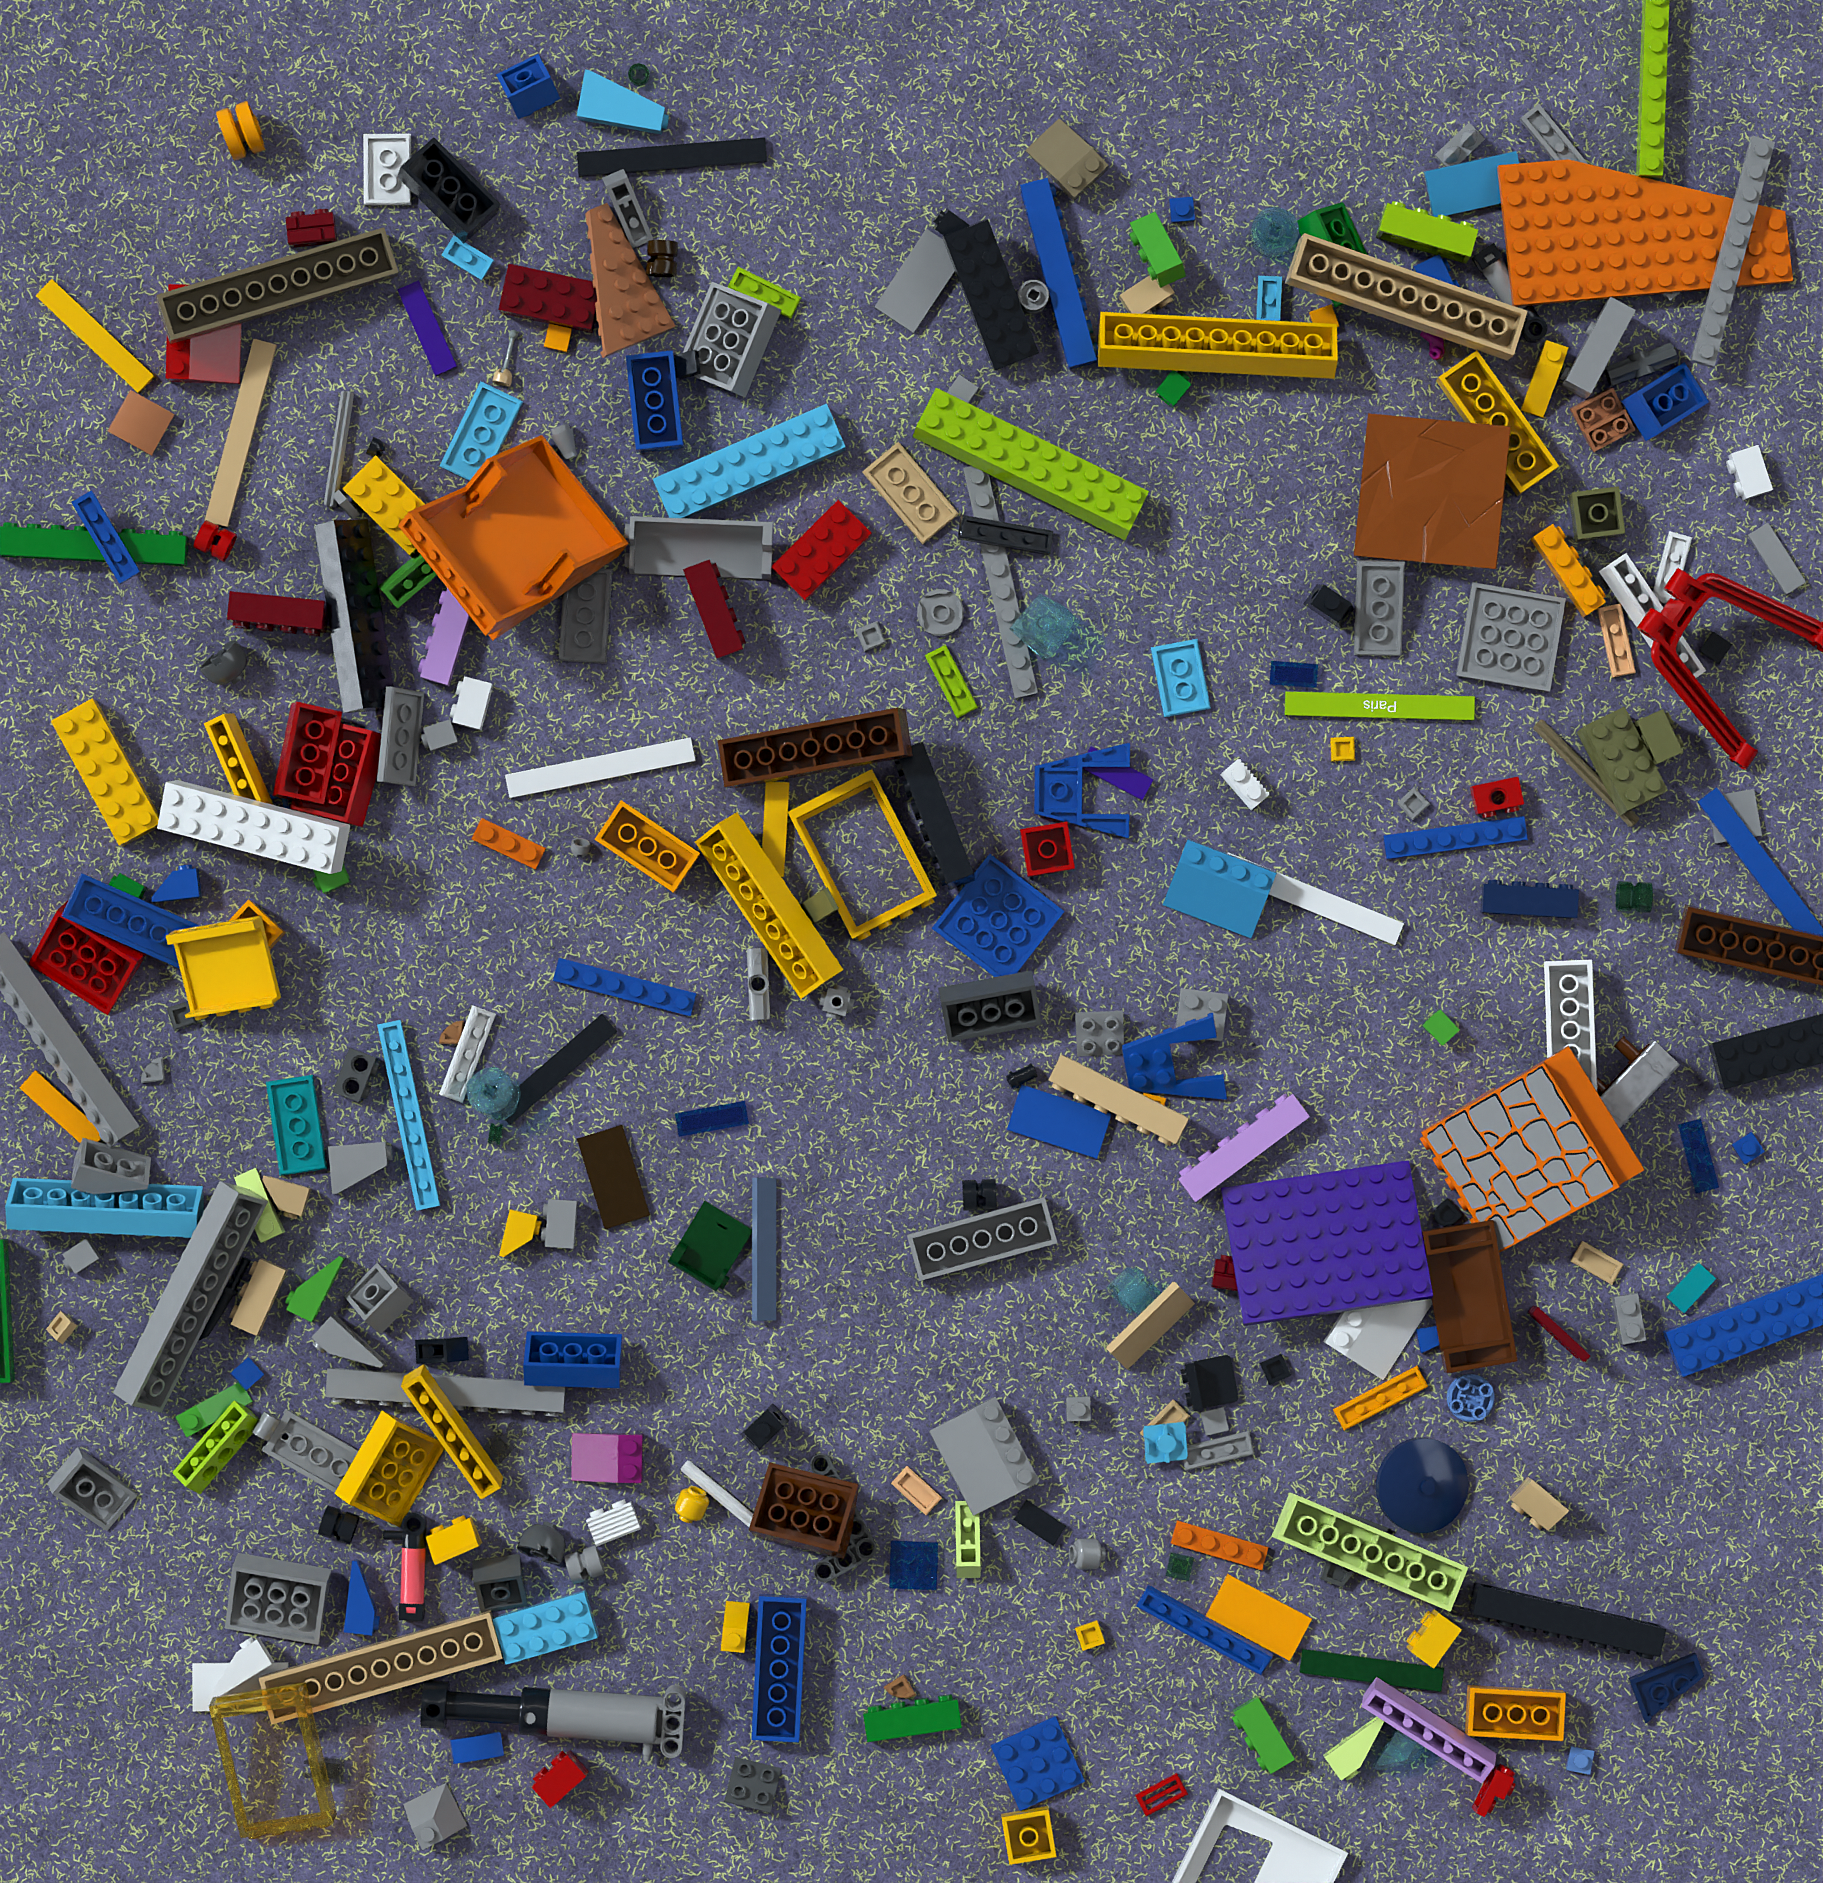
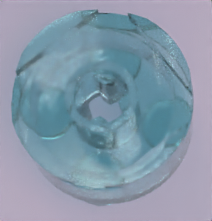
M1269 207L1262 210L1254 219L1250 229V240L1254 249L1266 258L1285 256L1293 249L1299 234L1298 222L1295 216L1288 210L1279 207ZM1271 228H1273L1274 231H1280L1277 237L1269 234Z
M497 1067L485 1068L478 1071L467 1082L468 1100L472 1107L482 1116L494 1120H503L510 1117L516 1111L517 1104L521 1098V1091L516 1081L503 1070Z
M1126 1267L1106 1288L1107 1290L1113 1289L1112 1297L1127 1313L1130 1314L1132 1311L1137 1315L1134 1318H1137L1161 1292L1153 1284L1148 1285L1143 1280L1145 1275L1137 1267Z

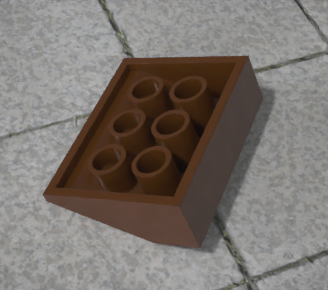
M769 1462L749 1531L758 1538L844 1559L851 1537L859 1484Z

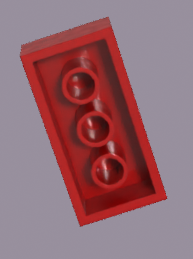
M837 500L771 568L806 602L872 536V533Z

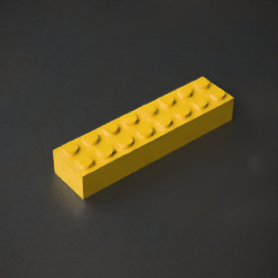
M738 812L719 822L695 841L800 999L843 971L839 961L828 948L825 940L820 936L812 921L808 918L798 900L793 896L785 881L781 878Z

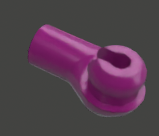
M1422 331L1420 336L1429 342L1430 357L1433 360L1441 359L1445 353L1444 339Z

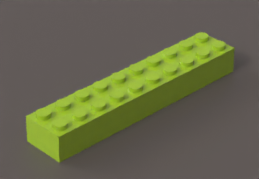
M935 388L913 434V438L1123 540H1126L1149 493L1146 489L938 388Z

